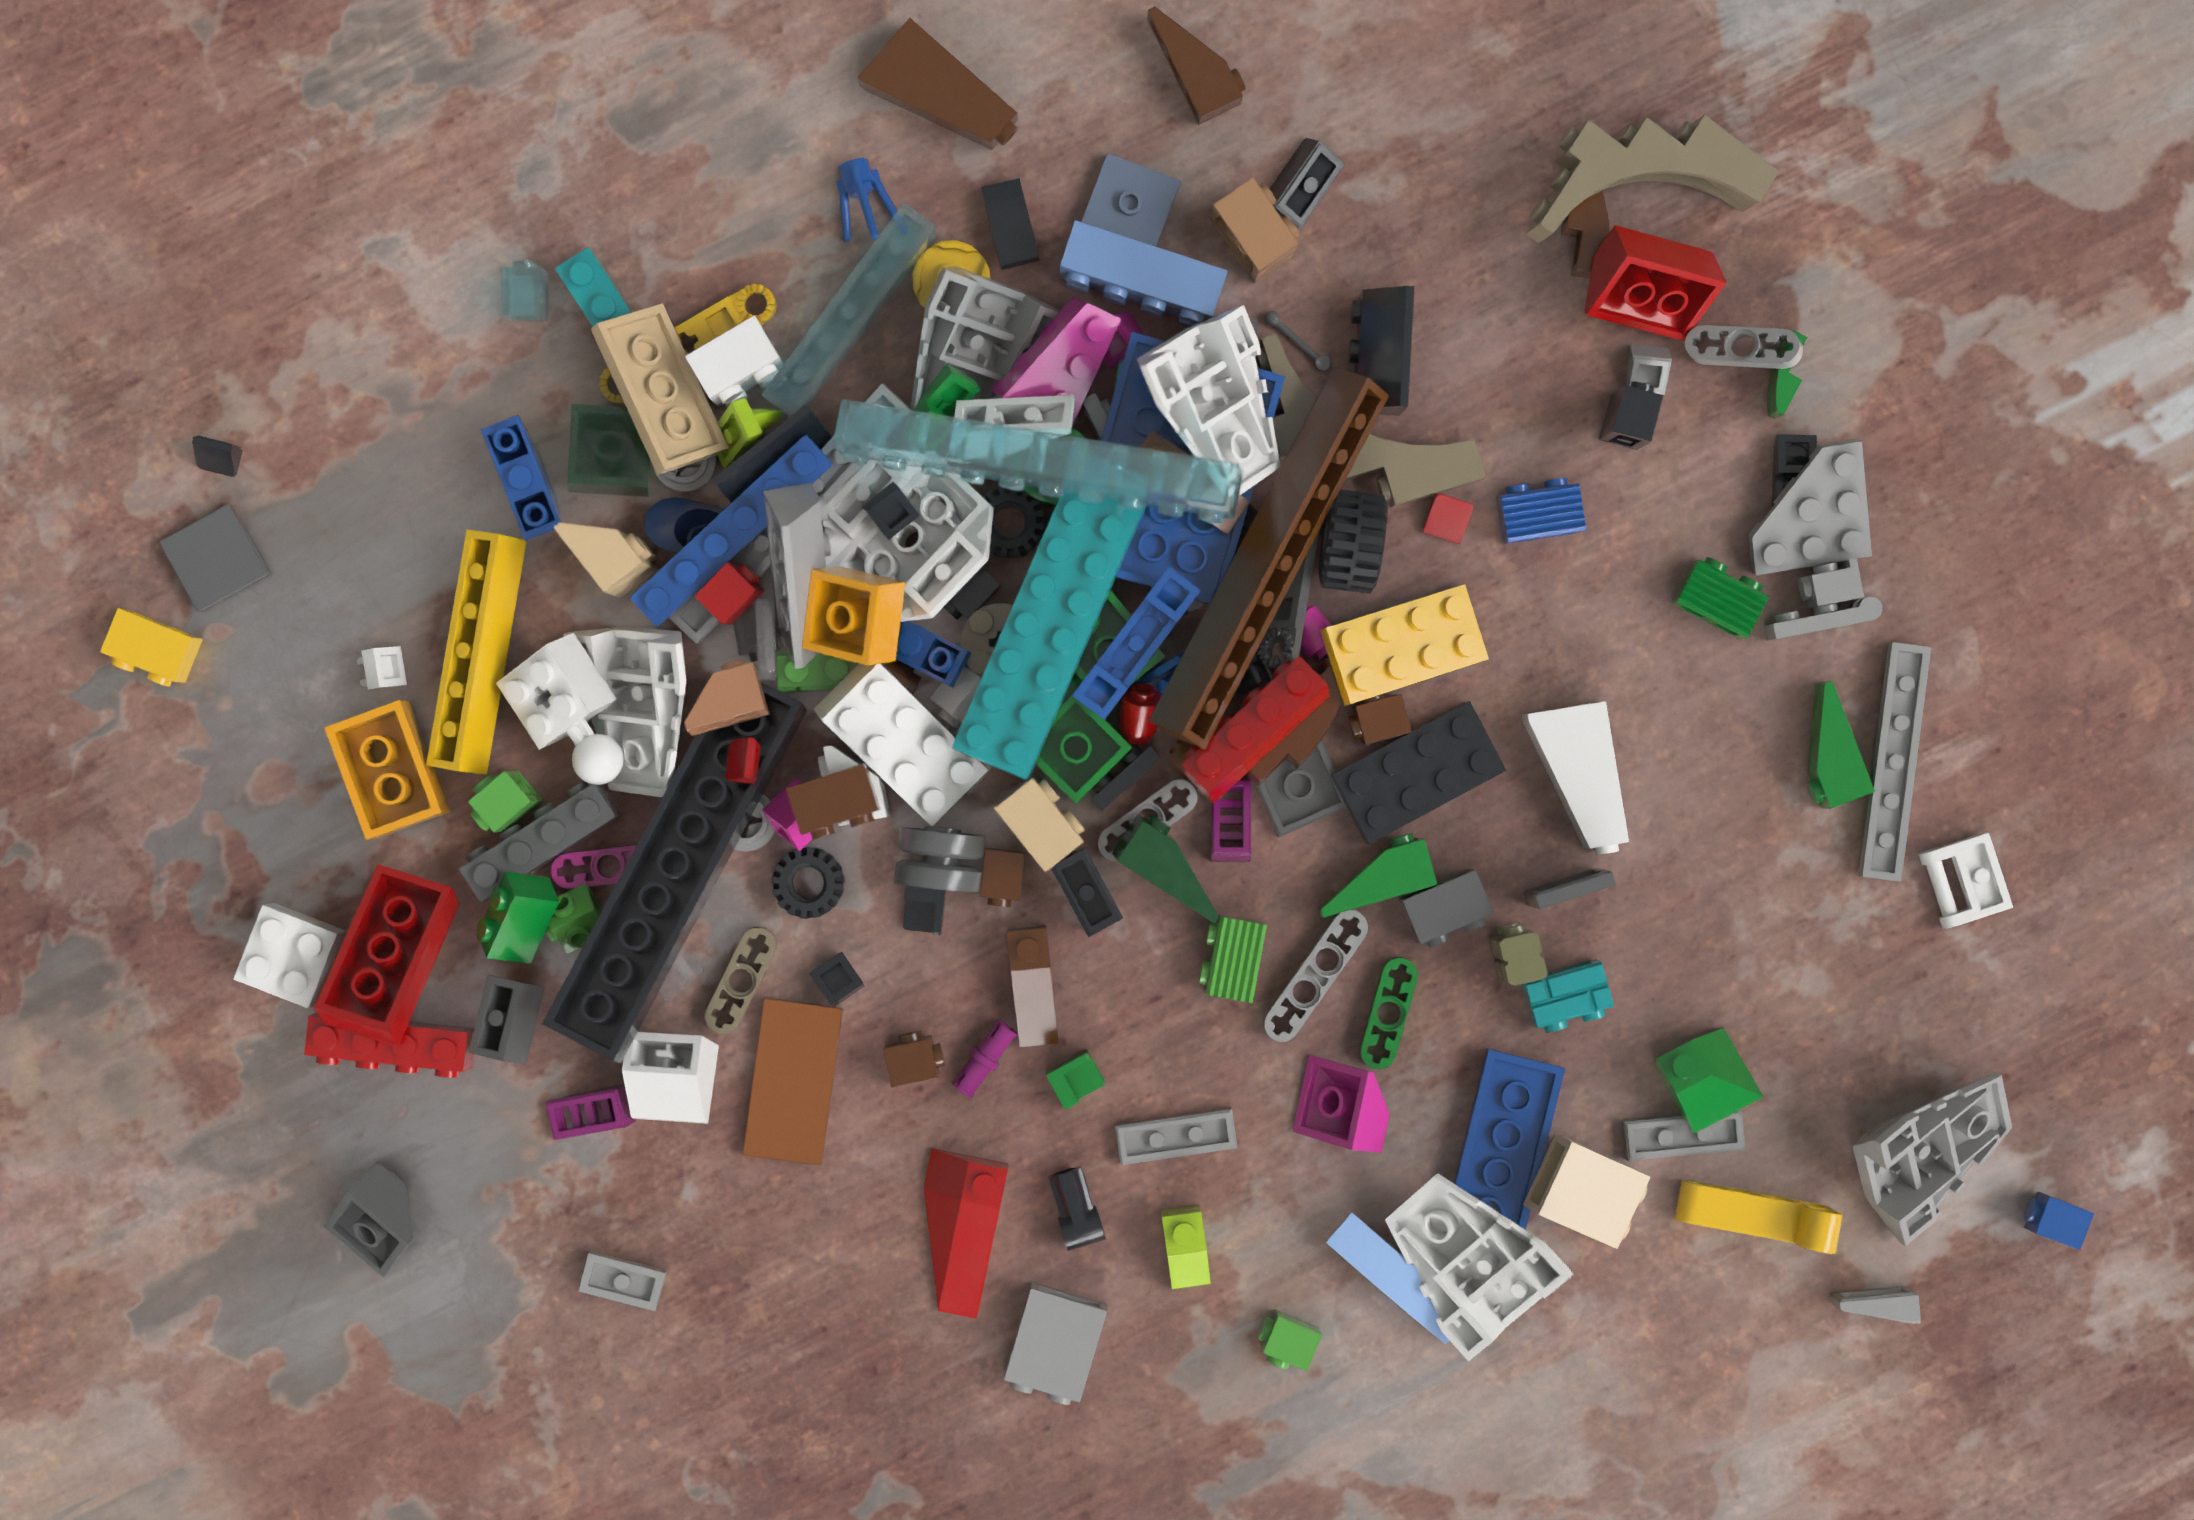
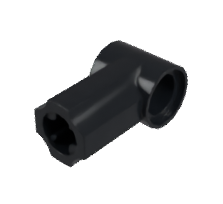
M1081 1166L1068 1168L1049 1175L1048 1178L1060 1213L1058 1220L1067 1250H1074L1106 1240L1097 1207L1092 1205Z

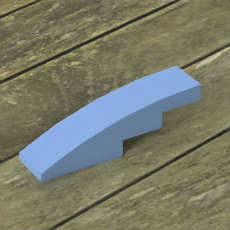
M1351 1212L1327 1239L1326 1243L1446 1345L1449 1339L1443 1334L1436 1322L1439 1316L1430 1298H1424L1419 1288L1422 1282L1417 1268L1412 1263L1407 1264L1404 1256Z

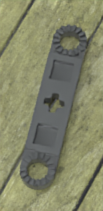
M1319 532L1258 647L1260 648L1258 651L1260 661L1273 670H1276L1287 660L1292 663L1299 656ZM1286 641L1285 645L1287 647L1284 648L1286 652H1282L1284 655L1273 659L1272 653L1276 644Z

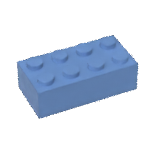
M1076 220L1060 264V279L1066 280V287L1082 293H1088L1089 288L1104 293L1103 299L1125 306L1126 301L1142 305L1140 311L1154 317L1163 318L1164 313L1178 317V324L1187 328L1213 318L1228 270Z

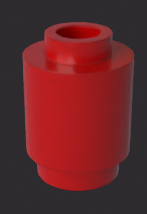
M1136 683L1130 686L1122 696L1118 728L1121 731V737L1132 744H1146L1157 732V726L1151 723L1149 719L1161 698V694L1149 684Z

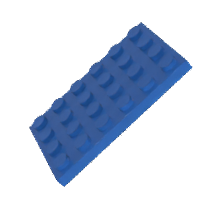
M1135 332L1131 333L1097 457L1127 469L1153 430L1199 463L1156 405L1137 358L1165 341ZM1258 368L1259 379H1266L1268 391L1262 393L1266 418L1272 417L1273 419L1285 376ZM1254 486L1241 494L1249 502ZM1154 487L1116 578L1153 588L1169 566L1201 590L1194 599L1195 601L1210 604L1234 558L1249 504L1229 534L1225 535Z

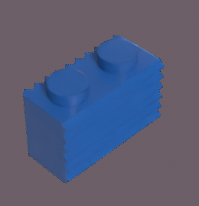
M1558 478L1544 481L1545 488L1529 490V484L1505 487L1506 494L1496 498L1503 544L1585 531L1586 523L1579 483L1568 484V478Z

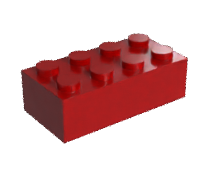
M377 864L313 1008L324 1024L399 1047L460 906L452 887Z

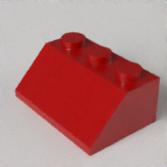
M1614 225L1594 254L1584 311L1586 316L1685 341L1688 333L1697 325L1727 282L1713 252Z

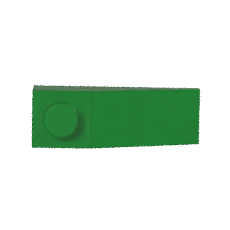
M1833 681L1815 684L1807 769L1811 780L1807 782L1810 797L1815 804L1820 803L1821 808L1832 809L1875 792Z
M1413 833L1390 839V847L1380 850L1318 907L1319 915L1324 918L1437 885L1425 839L1418 838L1414 840Z

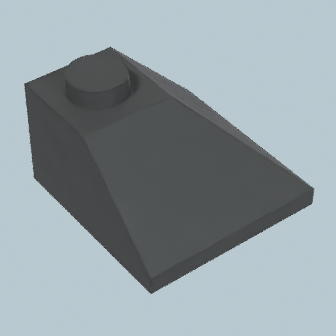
M377 1161L347 1191L324 1227L383 1278L413 1240L408 1188L400 1181L396 1173L386 1169Z

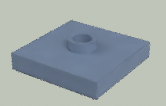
M1107 153L1081 222L1157 247L1181 181Z

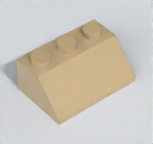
M559 523L553 527L602 591L622 599L658 571V568L652 562L657 558L656 554L644 539L641 540L638 536L635 537L633 533L626 535L616 529Z

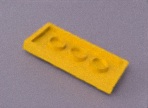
M1465 584L1320 630L1344 706L1489 659Z

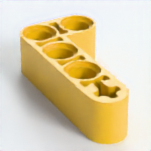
M1685 1179L1681 1181L1675 1219L1681 1222L1791 1242L1808 1250L1828 1254H1836L1843 1216L1839 1211L1817 1203Z

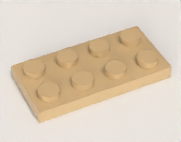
M663 303L597 323L591 328L592 334L657 475L721 454L729 448L701 385L685 357L684 348Z

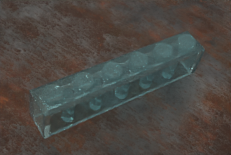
M903 203L761 394L768 403L782 411L787 417H791L804 405L811 406L914 267L919 257L937 236L936 226L907 204Z

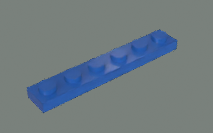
M806 434L629 599L656 627L660 626L767 526L763 491L807 483L813 484L834 463Z

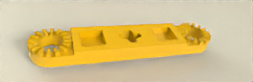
M761 284L747 285L733 295L724 298L674 327L681 344L680 337L686 334L690 339L697 337L698 342L694 344L696 350L753 316L757 318L761 326L769 322L776 312V299L773 293ZM753 294H761L767 300L766 310L758 316L749 314L745 309L746 300ZM607 367L599 377L600 391L608 401L623 405L625 403L621 395H615L609 389V381L612 375Z

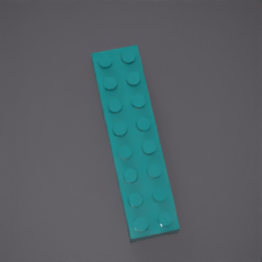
M1080 450L953 743V750L1028 782L1154 490L1155 481Z

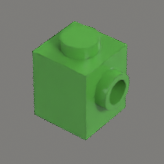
M1275 1310L1272 1319L1268 1317L1264 1319L1257 1339L1262 1341V1352L1268 1355L1266 1360L1271 1364L1283 1369H1288L1289 1365L1307 1371L1322 1333L1319 1327Z

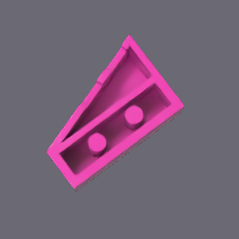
M1073 296L1041 331V336L1026 353L1023 352L1015 360L1016 364L989 390L1002 398L1074 395L1073 426L1121 318Z

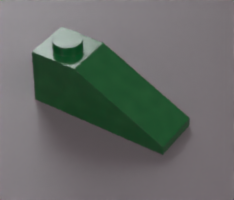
M1138 814L1112 852L1116 861L1211 922L1216 923L1219 916L1178 844L1168 834L1171 827L1153 815L1147 820Z

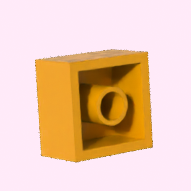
M842 566L811 569L802 649L867 666L895 661L905 582Z

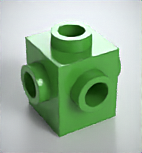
M586 883L557 896L559 904L546 930V934L551 942L559 941L567 954L584 946L603 910L602 905Z

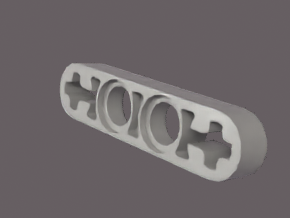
M1351 909L1338 913L1333 917L1266 1012L1263 1026L1271 1039L1277 1042H1286L1297 1035L1364 940L1368 932V924L1366 918L1361 913ZM1354 916L1358 919L1355 926L1360 930L1356 936L1353 934L1346 936L1342 943L1350 947L1344 953L1337 944L1327 941V938L1332 933L1338 939L1343 932V927L1339 925L1340 921L1343 918L1350 921ZM1324 948L1333 949L1338 956L1336 966L1328 971L1320 969L1316 964V955ZM1302 980L1310 981L1315 987L1313 999L1306 1003L1297 1001L1293 996L1295 984ZM1287 998L1294 1007L1304 1010V1012L1298 1017L1293 1011L1288 1019V1023L1292 1026L1288 1032L1281 1030L1276 1034L1273 1032L1275 1025L1271 1019L1275 1015L1282 1017L1286 1013L1288 1007L1281 1005V1003Z

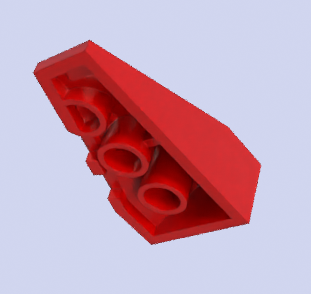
M936 1148L931 1149L924 1183V1195L938 1311L977 1319L1009 1163Z

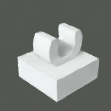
M401 646L371 648L361 651L362 657L356 660L357 665L364 664L366 679L360 680L361 686H367L368 690L407 685Z

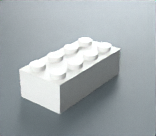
M858 664L814 708L820 719L931 826L988 771L980 761L952 749L956 737L882 664L870 666Z

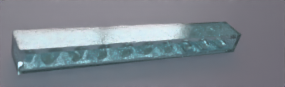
M844 399L841 401L832 445L834 449L844 455V461L854 464L867 465V460L871 459L882 461V467L896 471H906V466L921 468L922 474L932 477L944 478L945 472L961 474L960 480L974 484H984V479L1000 481V487L1022 491L1024 485L1039 487V493L1052 497H1063V492L1079 494V500L1089 503L1102 504L1103 498L1118 500V506L1126 509L1142 510L1143 505L1159 507L1158 512L1167 516L1182 517L1184 511L1199 514V520L1222 524L1223 518L1235 519L1243 478V470L1238 463Z

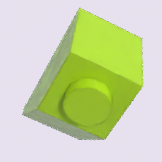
M1200 1205L1160 1210L1172 1289L1211 1284Z

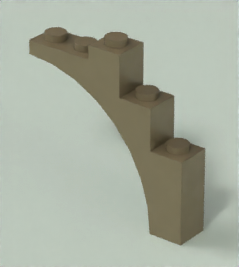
M1703 115L1693 123L1686 121L1674 137L1646 117L1635 126L1628 124L1617 140L1588 120L1577 129L1571 126L1558 142L1557 146L1562 150L1554 162L1562 169L1550 184L1554 191L1548 200L1543 198L1530 214L1529 218L1534 222L1526 232V235L1539 243L1553 234L1571 210L1585 199L1605 189L1633 182L1661 181L1690 186L1717 196L1739 211L1744 212L1761 201L1779 171L1706 115Z
M1275 333L1261 338L1259 342L1261 355L1256 356L1259 369L1285 376L1276 410H1280L1281 415L1273 418L1278 454L1281 460L1286 458L1317 398L1304 386L1288 362L1278 335ZM1369 434L1345 481L1380 470L1382 477L1376 479L1379 493L1385 496V500L1389 499L1391 508L1435 495L1436 493H1442L1481 481L1486 477V473L1475 439L1446 445H1411L1382 439Z

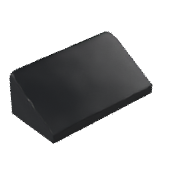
M1305 138L1270 188L1277 201L1273 207L1280 216H1288L1293 224L1301 229L1345 163L1320 141Z

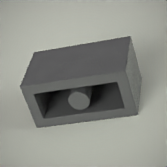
M1468 869L1438 882L1435 886L1421 889L1398 899L1416 942L1419 944L1427 942L1429 948L1449 941L1451 939L1449 933L1463 927L1465 932H1470L1486 925L1485 917L1494 914L1478 874L1474 869Z
M488 975L469 1053L503 1062L526 1064L545 987L510 978Z

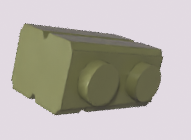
M1520 922L1497 926L1498 933L1493 934L1489 938L1492 955L1497 957L1494 964L1498 979L1512 986L1545 979L1548 972L1544 957L1539 956L1543 952L1539 934L1528 930L1526 924H1520Z

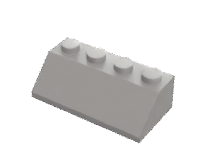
M811 483L763 491L777 631L795 669L803 668L819 654L802 649L811 569L826 568L825 557L831 556L829 537L827 532H823L822 521L828 520L826 502L823 496H817Z

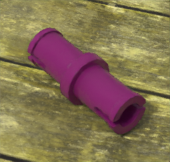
M997 1019L979 1047L974 1046L970 1051L971 1058L956 1079L952 1081V1085L964 1095L972 1098L990 1070L995 1071L1000 1065L998 1059L1018 1033L1011 1026Z

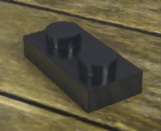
M1138 745L1121 761L1126 766L1125 769L1115 778L1109 772L1092 787L1097 793L1092 798L1093 802L1103 811L1161 757L1151 746L1143 751Z

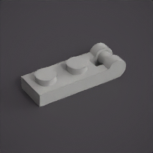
M1865 597L1854 600L1849 609L1838 611L1837 603L1814 607L1815 616L1800 618L1798 611L1774 615L1776 623L1764 626L1767 641L1871 621L1881 615L1883 606L1878 598Z

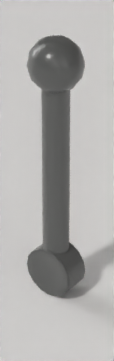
M1270 311L1266 314L1265 322L1267 325L1277 327L1313 359L1317 370L1326 371L1330 367L1331 361L1329 357L1316 353L1280 320V315L1276 311Z

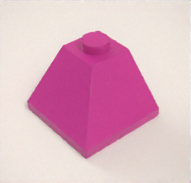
M1309 1055L1292 1132L1350 1150L1382 1153L1390 1113L1374 1072Z

